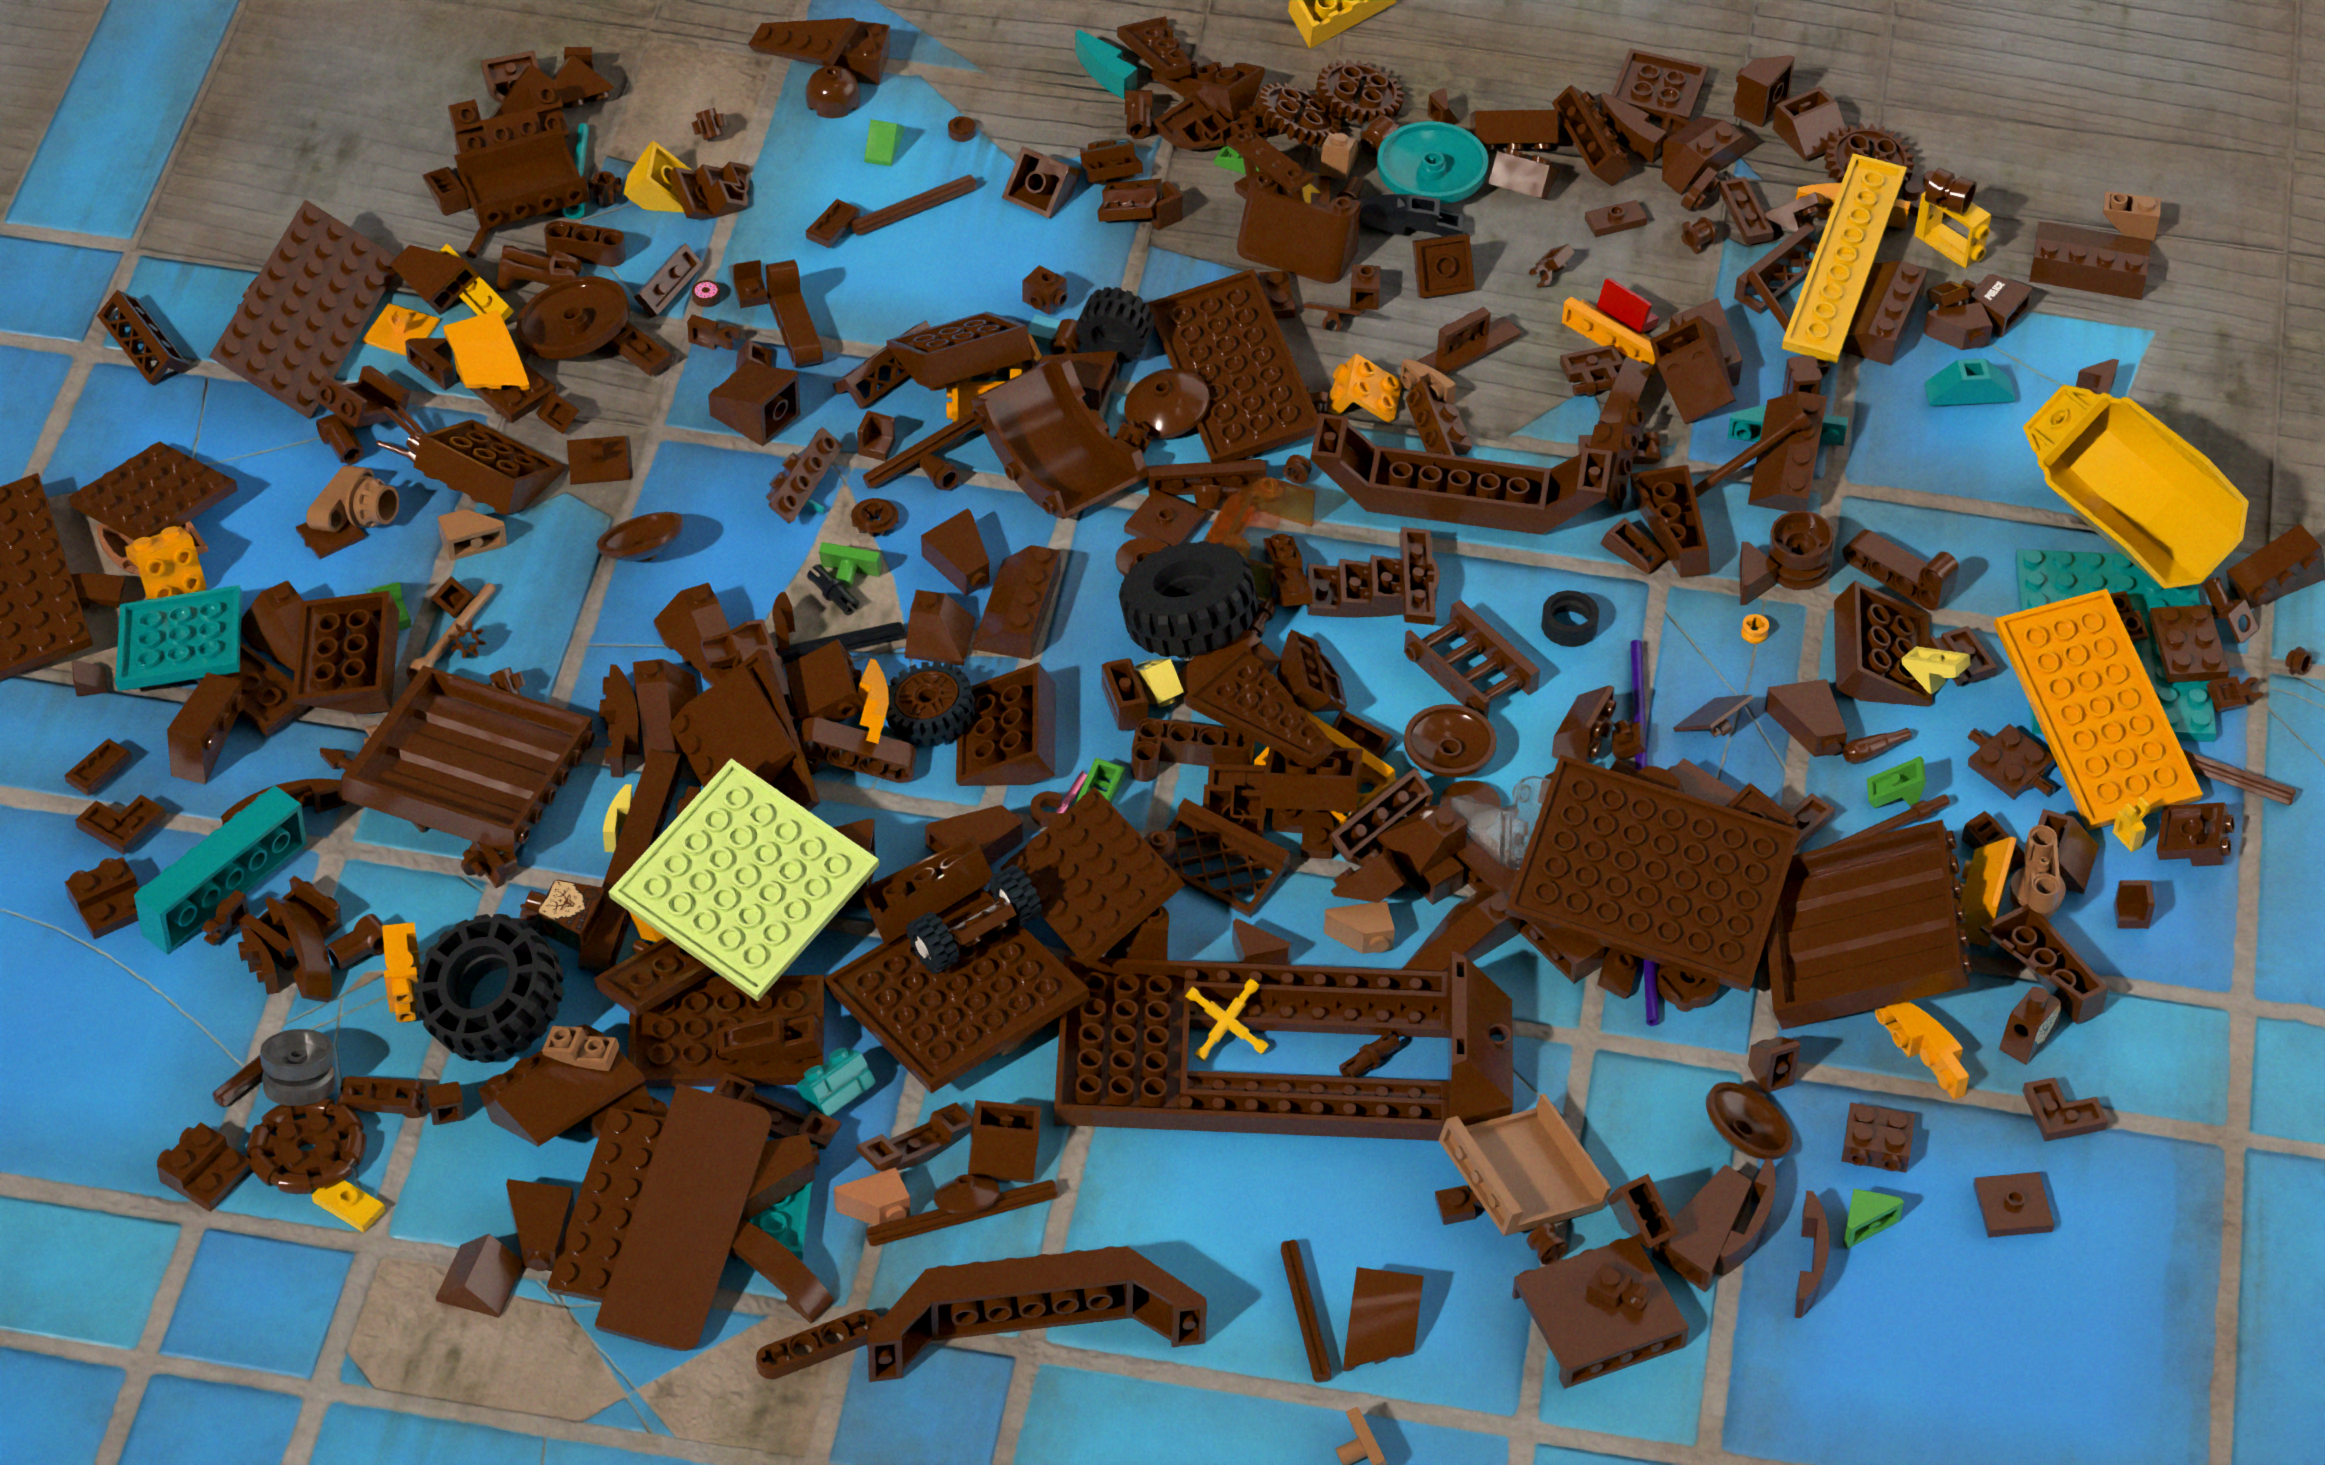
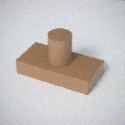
M1357 1406L1346 1411V1415L1357 1438L1335 1448L1342 1465H1350L1366 1456L1371 1465H1387L1359 1407Z

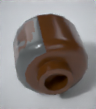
M1379 115L1365 124L1360 131L1362 148L1366 152L1378 156V150L1382 141L1400 128L1397 121L1391 117Z

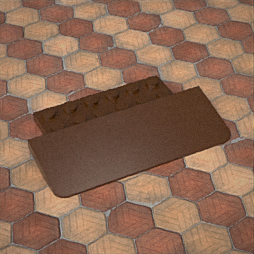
M681 1084L676 1086L666 1118L609 1108L547 1284L549 1292L602 1303L594 1324L599 1331L677 1351H688L694 1348L700 1341L771 1129L772 1119L768 1111L757 1105Z

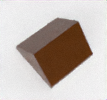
M491 1234L464 1243L459 1247L436 1295V1301L499 1318L524 1263Z

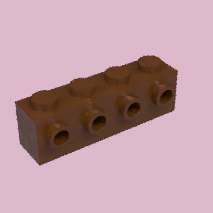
M1570 85L1552 102V105L1555 109H1558L1561 121L1592 174L1613 186L1632 168L1626 159L1628 154L1616 142L1618 137L1606 125L1607 118L1596 108L1595 104L1597 101L1588 91L1583 93L1573 85Z

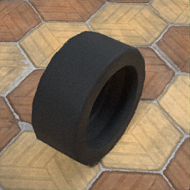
M1566 590L1557 592L1548 597L1543 604L1541 628L1544 635L1558 645L1567 647L1584 645L1591 641L1597 633L1599 608L1591 597L1579 591ZM1568 611L1578 613L1588 621L1581 625L1570 626L1559 623L1553 616Z

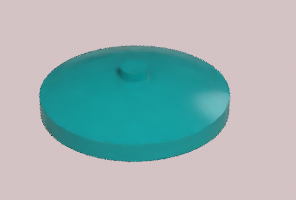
M1436 121L1416 122L1398 128L1382 141L1378 150L1377 170L1383 183L1395 194L1426 196L1440 199V204H1447L1469 197L1483 185L1488 171V155L1480 140L1461 127Z

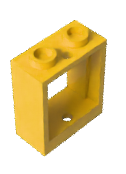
M1926 191L1922 193L1914 236L1965 269L1973 263L1981 261L1986 253L1985 246L1987 236L1990 233L1991 214L1972 202L1967 212L1961 216L1947 210L1945 204L1939 207L1926 202ZM1943 212L1969 228L1968 240L1942 223Z

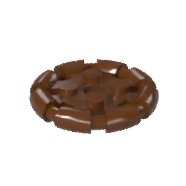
M328 1098L304 1106L279 1104L263 1115L262 1123L255 1125L250 1133L247 1143V1155L251 1158L249 1165L263 1183L270 1187L275 1185L279 1187L281 1192L312 1194V1190L323 1187L328 1189L347 1179L353 1173V1167L360 1165L367 1144V1136L362 1132L364 1125L351 1108L344 1104L338 1106L334 1100ZM306 1114V1118L295 1121L293 1119L294 1116ZM329 1116L334 1118L331 1123L328 1121ZM272 1130L276 1131V1136L270 1134ZM306 1144H313V1145H315V1147H314L312 1150H309V1151H302V1150H300V1148H301L303 1145H306ZM285 1169L291 1171V1172H287V1173H285V1174L283 1175V1173L285 1172Z

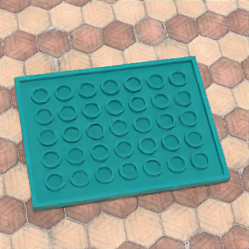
M2016 550L2015 562L2020 611L2107 589L2109 594L2126 591L2133 610H2139L2149 635L2148 639L2132 643L2177 740L2215 742L2217 732L2213 701L2206 686L2210 680L2168 682L2149 619L2150 608L2200 605L2198 584L2164 589L2119 553ZM2029 703L2032 734H2043Z

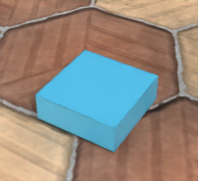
M1035 314L1027 329L1028 334L1032 335L1035 342L1050 346V342L1062 320Z

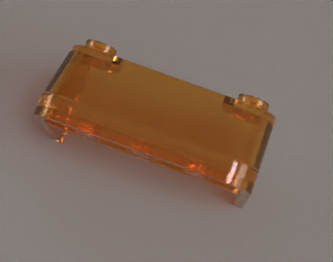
M1272 477L1261 478L1227 498L1203 541H1209L1213 544L1217 542L1222 543L1229 549L1234 548L1250 564L1258 599L1265 601L1268 596L1273 594L1274 566L1248 558L1251 546L1242 536L1256 511L1312 527L1314 524L1316 491Z

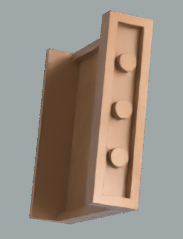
M1546 1094L1540 1095L1534 1109L1464 1126L1458 1116L1447 1118L1438 1140L1503 1236L1537 1228L1544 1223H1555L1600 1211L1603 1209L1611 1190L1608 1180L1600 1173L1593 1163L1591 1156L1581 1146L1574 1132L1567 1126L1560 1116L1558 1109L1551 1103Z

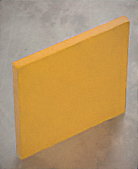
M388 303L362 339V343L407 356L405 341L409 338H429L440 322V318Z

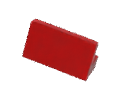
M1611 278L1605 279L1596 306L1598 309L1639 334L1657 327L1659 317L1650 312L1651 302Z

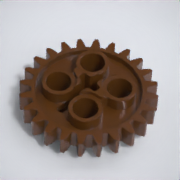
M1347 59L1346 64L1337 60L1336 65L1329 63L1328 68L1323 67L1322 72L1319 73L1315 89L1318 92L1317 98L1323 99L1322 103L1325 106H1330L1329 112H1339L1338 118L1347 116L1348 122L1357 119L1361 125L1363 120L1370 122L1379 115L1391 118L1392 116L1397 117L1403 104L1404 92H1401L1402 85L1397 84V78H1389L1391 72L1382 73V67L1372 68L1371 62L1367 63V65H1362L1361 60H1358L1356 64H1353L1350 59ZM1361 80H1365L1366 83L1359 103L1355 104L1354 100Z
M1275 82L1274 85L1268 83L1266 87H1262L1255 100V108L1259 109L1257 114L1264 116L1262 121L1270 122V128H1277L1280 135L1287 134L1289 140L1296 138L1299 144L1306 141L1309 146L1315 143L1321 147L1329 133H1339L1341 129V121L1337 119L1338 114L1329 112L1330 107L1325 106L1322 103L1323 100L1319 101L1316 94H1308L1307 89L1301 91L1297 85L1291 88L1287 83H1284L1283 86L1278 82ZM1301 105L1302 111L1297 119V122L1294 123V118Z
M1860 123L1857 130L1852 125H1849L1847 131L1841 128L1838 135L1833 134L1831 142H1828L1824 160L1826 161L1825 169L1830 170L1828 177L1836 178L1835 183H1842L1852 154L1869 157L1867 154L1869 146L1872 145L1871 158L1907 167L1901 188L1904 189L1905 184L1912 177L1915 165L1912 162L1914 155L1908 153L1909 145L1902 146L1903 138H1893L1894 131L1886 134L1884 133V126L1878 131L1875 130L1874 124H1871L1869 129H1865L1864 125Z

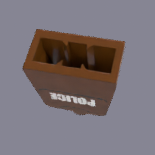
M1988 274L1979 285L1968 279L1962 283V286L1967 287L1970 295L1968 304L1982 303L1993 325L1992 333L2000 338L2008 332L2029 308L2032 287L1995 274Z

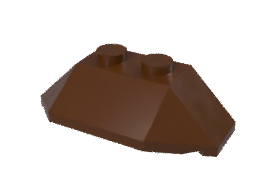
M1701 116L1663 141L1662 181L1682 196L1689 191L1709 166L1719 172L1757 147L1758 143L1740 128L1725 120Z
M1291 629L1276 671L1279 682L1292 695L1295 703L1310 713L1345 711L1347 702L1341 678L1330 660L1320 652L1321 646L1316 640Z
M1413 768L1357 809V812H1353L1336 825L1328 837L1347 862L1361 866L1359 861L1371 851L1377 848L1379 853L1386 849L1377 840V836L1423 806H1430L1433 791L1417 769Z

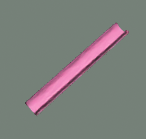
M1083 770L1063 799L1062 807L1056 810L1057 813L1064 814L1079 793L1088 775Z

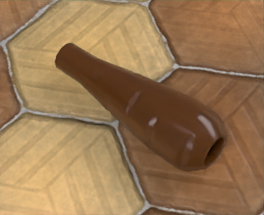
M1908 728L1896 732L1854 739L1845 744L1843 757L1850 764L1863 763L1884 753L1893 746L1911 739V732Z

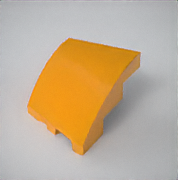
M498 310L443 326L444 335L454 352L456 371L465 388L480 389L487 387L490 389H501L502 385L520 386L521 390L530 389L516 347Z

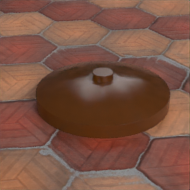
M597 276L572 278L556 283L535 295L521 310L517 319L516 329L523 347L537 357L546 359L577 357L594 351L612 340L625 326L630 314V305L623 288L610 279Z

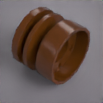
M1800 510L1783 514L1773 523L1770 531L1768 555L1771 560L1778 564L1777 583L1793 590H1809L1819 586L1827 578L1830 571L1833 532L1826 519L1817 513Z

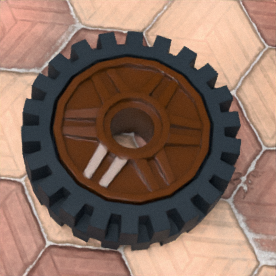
M934 661L932 666H929L928 662H922V668L919 669L914 664L909 666V673L903 669L899 672L900 679L894 676L890 680L891 686L887 685L889 705L886 720L893 734L897 738L900 737L904 742L908 743L911 741L912 745L918 746L922 741L924 746H931V741L935 740L936 745L943 744L942 738L946 737L948 741L954 739V732L960 735L964 732V726L968 727L971 723V718H974V708H976L970 681L966 674L961 672V669L958 667L953 668L952 664L945 663L942 667L940 661Z

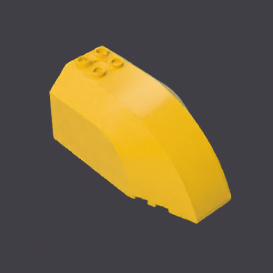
M2063 384L2023 426L2030 446L2038 458V465L2044 472L2046 484L2096 533L2164 589L2202 583L2243 540L2249 501L2209 458L2132 399L2123 396L2121 399L2115 398L2108 393L2095 394L2089 389Z

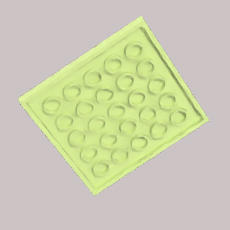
M730 759L609 890V897L756 1001H759L879 867V859L745 767Z

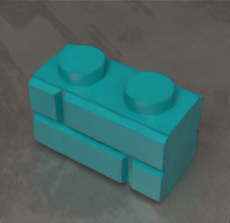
M837 1049L828 1056L830 1059L822 1066L811 1067L804 1073L805 1078L798 1082L796 1087L801 1097L805 1100L804 1103L809 1112L815 1110L830 1117L876 1083L870 1069L867 1068L868 1065L862 1053L857 1050Z

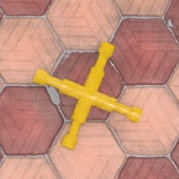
M1249 979L1244 985L1241 995L1238 998L1235 997L1226 1011L1212 1000L1209 1002L1202 997L1199 990L1192 986L1188 990L1185 997L1190 1001H1196L1205 1008L1204 1011L1218 1021L1208 1034V1040L1194 1053L1197 1059L1205 1062L1212 1046L1221 1040L1227 1030H1230L1241 1040H1247L1258 1053L1262 1054L1269 1044L1263 1039H1257L1249 1033L1250 1029L1236 1020L1246 1005L1245 1001L1259 988L1257 982Z

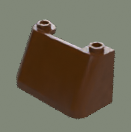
M1256 171L1249 184L1237 241L1238 254L1244 259L1279 270H1287L1289 273L1322 283L1333 284L1339 282L1358 252L1361 202L1346 197H1339L1333 199L1327 208L1276 193L1278 183L1265 173Z
M1159 830L1148 833L1144 840L1175 870L1176 831ZM1163 906L1157 908L1104 954V958L1168 960L1169 913Z

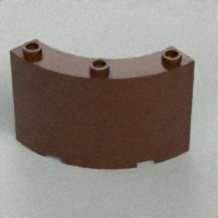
M1055 357L970 400L973 405V417L978 424H981L989 443L1004 466L1007 477L1011 481L1014 480L1028 497L1044 509L1047 514L1065 519L1148 477V469L1141 449L1128 444L1120 437L1117 439L1112 438L1108 434L1109 426L1097 411L1093 410L1090 412L1082 399L1086 393L1079 382L1071 360Z

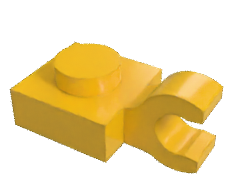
M2143 797L2138 799L2135 807L2127 803L2124 809L2117 812L2113 833L2131 852L2142 847L2146 832L2142 818L2149 812L2150 805Z

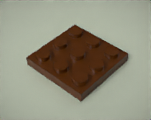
M1630 48L1611 96L1650 114L1649 117L1662 119L1665 113L1669 111L1690 121L1708 74V66Z

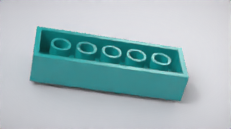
M274 785L265 793L260 794L254 802L242 811L237 812L232 819L219 829L211 832L196 847L189 849L178 861L166 867L151 882L143 885L134 894L142 936L167 955L199 931L206 921L217 916L216 909L223 899L228 898L235 890L246 894L308 845L301 803Z

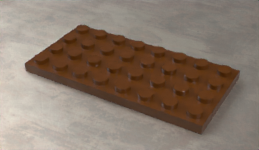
M305 199L209 357L310 419L319 404L315 399L321 377L329 375L334 379L394 277L396 271L389 264L396 256Z
M1254 268L1146 303L1150 307L1149 312H1152L1154 315V327L1171 368L1194 372L1207 385L1210 395L1209 408L1203 419L1196 425V428L1212 464L1235 461L1315 435L1319 416Z
M39 473L0 487V680L94 645Z

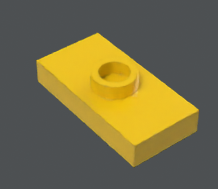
M345 1180L328 1189L324 1187L319 1188L312 1194L313 1203L363 1233L385 1212V1206L382 1202Z

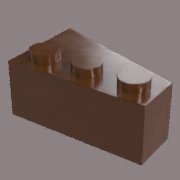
M1713 299L1671 316L1669 330L1699 315L1716 327L1732 387L1739 385L1742 357L1719 299Z
M2300 523L2226 570L2229 587L2240 599H2246L2251 610L2325 580V566L2322 546Z

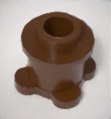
M1701 217L1693 225L1689 221L1682 224L1683 234L1681 239L1695 254L1701 252V245L1705 243L1711 244L1716 241L1717 227L1712 220Z

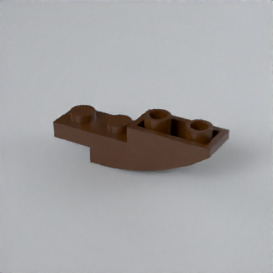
M1275 534L1271 538H1263L1269 575L1278 605L1313 604V592L1304 574L1302 557L1293 536Z
M611 664L609 677L603 678V695H606V699L600 700L599 716L600 718H605L608 741H612L611 746H606L605 764H610L611 777L624 778L627 754L639 755L638 710L635 696L627 678L617 665Z

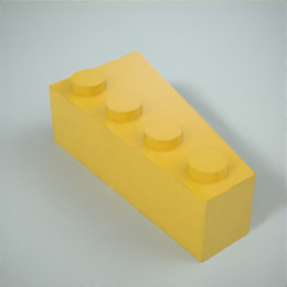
M1289 0L1288 12L1309 49L1388 8L1395 4L1397 0Z

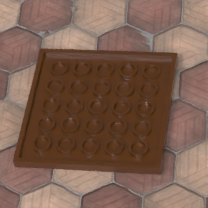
M981 888L938 913L937 918L940 917L942 924H945L985 900L994 899ZM1009 923L1000 930L993 932L989 930L982 934V939L974 945L965 947L964 945L956 944L958 948L956 950L959 952V961L937 974H932L931 971L926 969L925 964L922 965L920 957L916 956L914 952V947H911V940L907 937V933L886 946L882 943L824 978V986L932 1094L1090 998L1089 988L1023 926L1015 927L1014 924Z

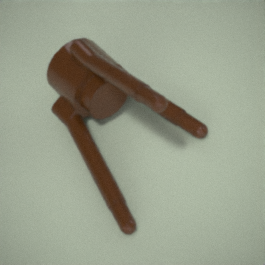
M397 402L393 403V407L411 427L388 407L384 406L382 408L383 412L411 435L406 442L409 451L380 440L376 441V445L405 456L415 462L420 437L427 433Z

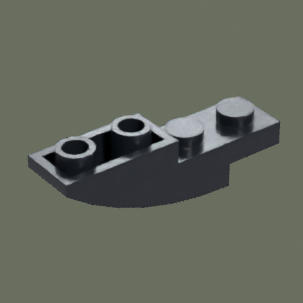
M1387 194L1356 200L1361 202L1360 226H1368L1387 233L1400 235L1404 234L1406 227L1440 236L1463 233L1464 215L1440 209V199L1410 194Z

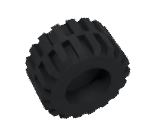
M1104 287L1103 291L1100 289L1096 290L1088 298L1077 321L1076 333L1079 334L1078 339L1080 343H1084V348L1091 352H1117V364H1121L1122 361L1129 363L1132 362V359L1136 360L1143 352L1155 324L1153 321L1154 315L1152 312H1149L1150 307L1148 304L1143 303L1141 297L1134 296L1133 292L1128 290L1122 291L1118 287L1114 289Z

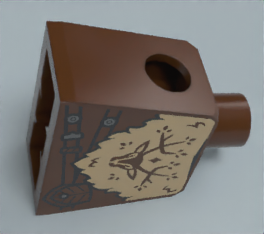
M556 880L553 882L547 895L531 890L526 898L525 908L537 912V926L540 933L582 953L606 910V889Z
M2032 987L2012 1010L1999 1050L2027 1065L2058 1029L2062 1002L2049 994L2044 988ZM2023 1030L2028 1031V1036H2022Z

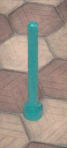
M581 123L578 126L574 164L581 177L584 174L589 126L586 123ZM585 203L562 208V213L569 219H579L584 215Z

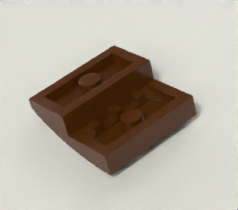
M1162 178L1108 182L1102 190L1103 203L1097 211L1099 222L1153 218L1156 213V204L1160 201Z

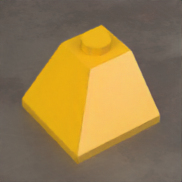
M653 140L627 175L623 194L644 210L683 213L684 210L668 173L674 167L691 169Z

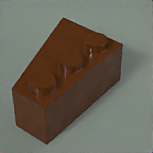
M209 672L205 674L167 729L171 776L206 784L232 726L245 704V695L242 694L240 680Z

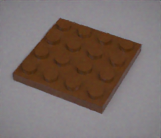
M159 441L150 445L138 455L129 458L125 463L112 471L106 472L102 477L89 485L82 487L79 491L69 496L71 507L135 541L138 538H150L158 535L163 529L168 527L182 526L238 491L234 479Z

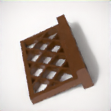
M1184 798L1178 806L1179 813L1166 831H1177L1182 825L1192 830L1194 837L1175 841L1177 860H1175L1174 872L1186 885L1251 918L1281 876L1285 877L1291 870L1290 851ZM1213 841L1219 845L1220 850L1202 854L1200 843ZM1196 844L1198 855L1180 858L1178 848ZM1237 854L1245 857L1246 864L1228 867L1226 857ZM1222 858L1225 869L1211 872L1206 871L1205 861ZM1201 863L1202 874L1190 876L1184 873L1183 866ZM1261 868L1272 871L1269 878L1255 881L1252 870ZM1249 872L1251 882L1233 886L1231 875ZM1227 876L1229 887L1215 889L1210 886L1209 880ZM1253 890L1255 897L1249 905L1237 900L1235 893Z

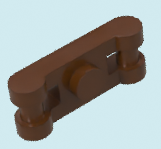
M346 1076L341 1082L340 1090L342 1095L338 1097L337 1105L344 1104L354 1112L402 1114L407 1118H418L422 1109L420 1100L424 1098L426 1086L422 1082L414 1080ZM403 1095L407 1096V1098H398V1096Z

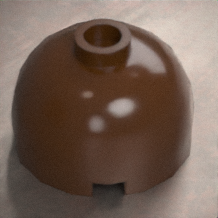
M833 65L817 69L810 76L806 85L807 107L810 110L811 107L816 110L817 115L820 117L842 118L848 115L849 110L854 107L856 110L859 106L860 89L858 81L844 67Z

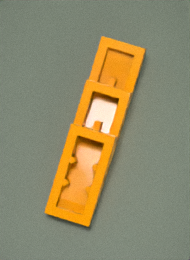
M870 658L857 692L865 704L859 725L869 727L866 741L878 744L889 705V693L884 673L877 660Z

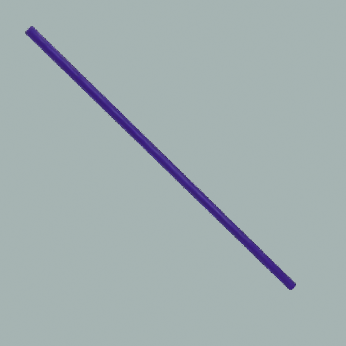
M1633 640L1630 642L1633 723L1640 722L1645 728L1646 752L1635 755V769L1640 771L1645 766H1648L1642 642L1640 640ZM1643 959L1646 1023L1649 1026H1656L1659 1023L1657 966L1655 962Z

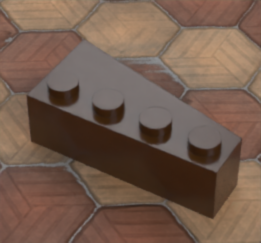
M1682 465L1630 473L1631 498L1680 578L1710 573L1709 548L1689 466Z
M972 836L860 889V892L886 946L908 932L906 930L908 923L929 911L937 915L974 891L985 887L993 874L975 836Z

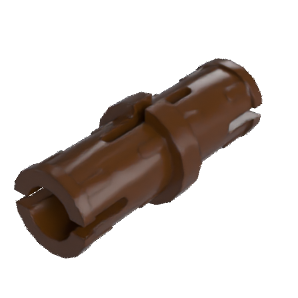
M1387 1031L1370 1045H1363L1359 1048L1360 1052L1339 1065L1341 1075L1343 1077L1350 1075V1077L1357 1078L1370 1068L1375 1069L1381 1064V1060L1400 1048L1399 1039L1395 1034L1392 1035L1391 1031Z

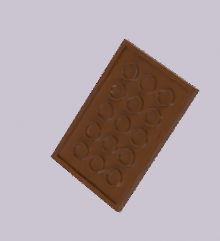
M1096 787L1082 796L1077 803L1060 815L1051 825L1035 836L1030 843L1000 867L1002 871L1012 864L1017 865L1020 871L1023 870L1025 872V877H1029L1031 886L1035 887L1037 891L1035 894L1040 898L1039 903L1042 905V913L1040 915L1087 968L1186 885Z
M781 975L759 1001H756L734 984L728 983V980L722 976L705 977L638 1017L630 1013L628 1060L644 1075L645 1081L642 1083L646 1085V1088L676 1087L677 1084L688 1087L716 1086L725 1072L753 1083L755 1086L797 1085L798 1082L805 1078L804 1073L808 1069L824 1064V975ZM776 1014H779L783 1021L814 1014L823 1028V1055L785 1061H744L720 1058L718 1055V1028Z

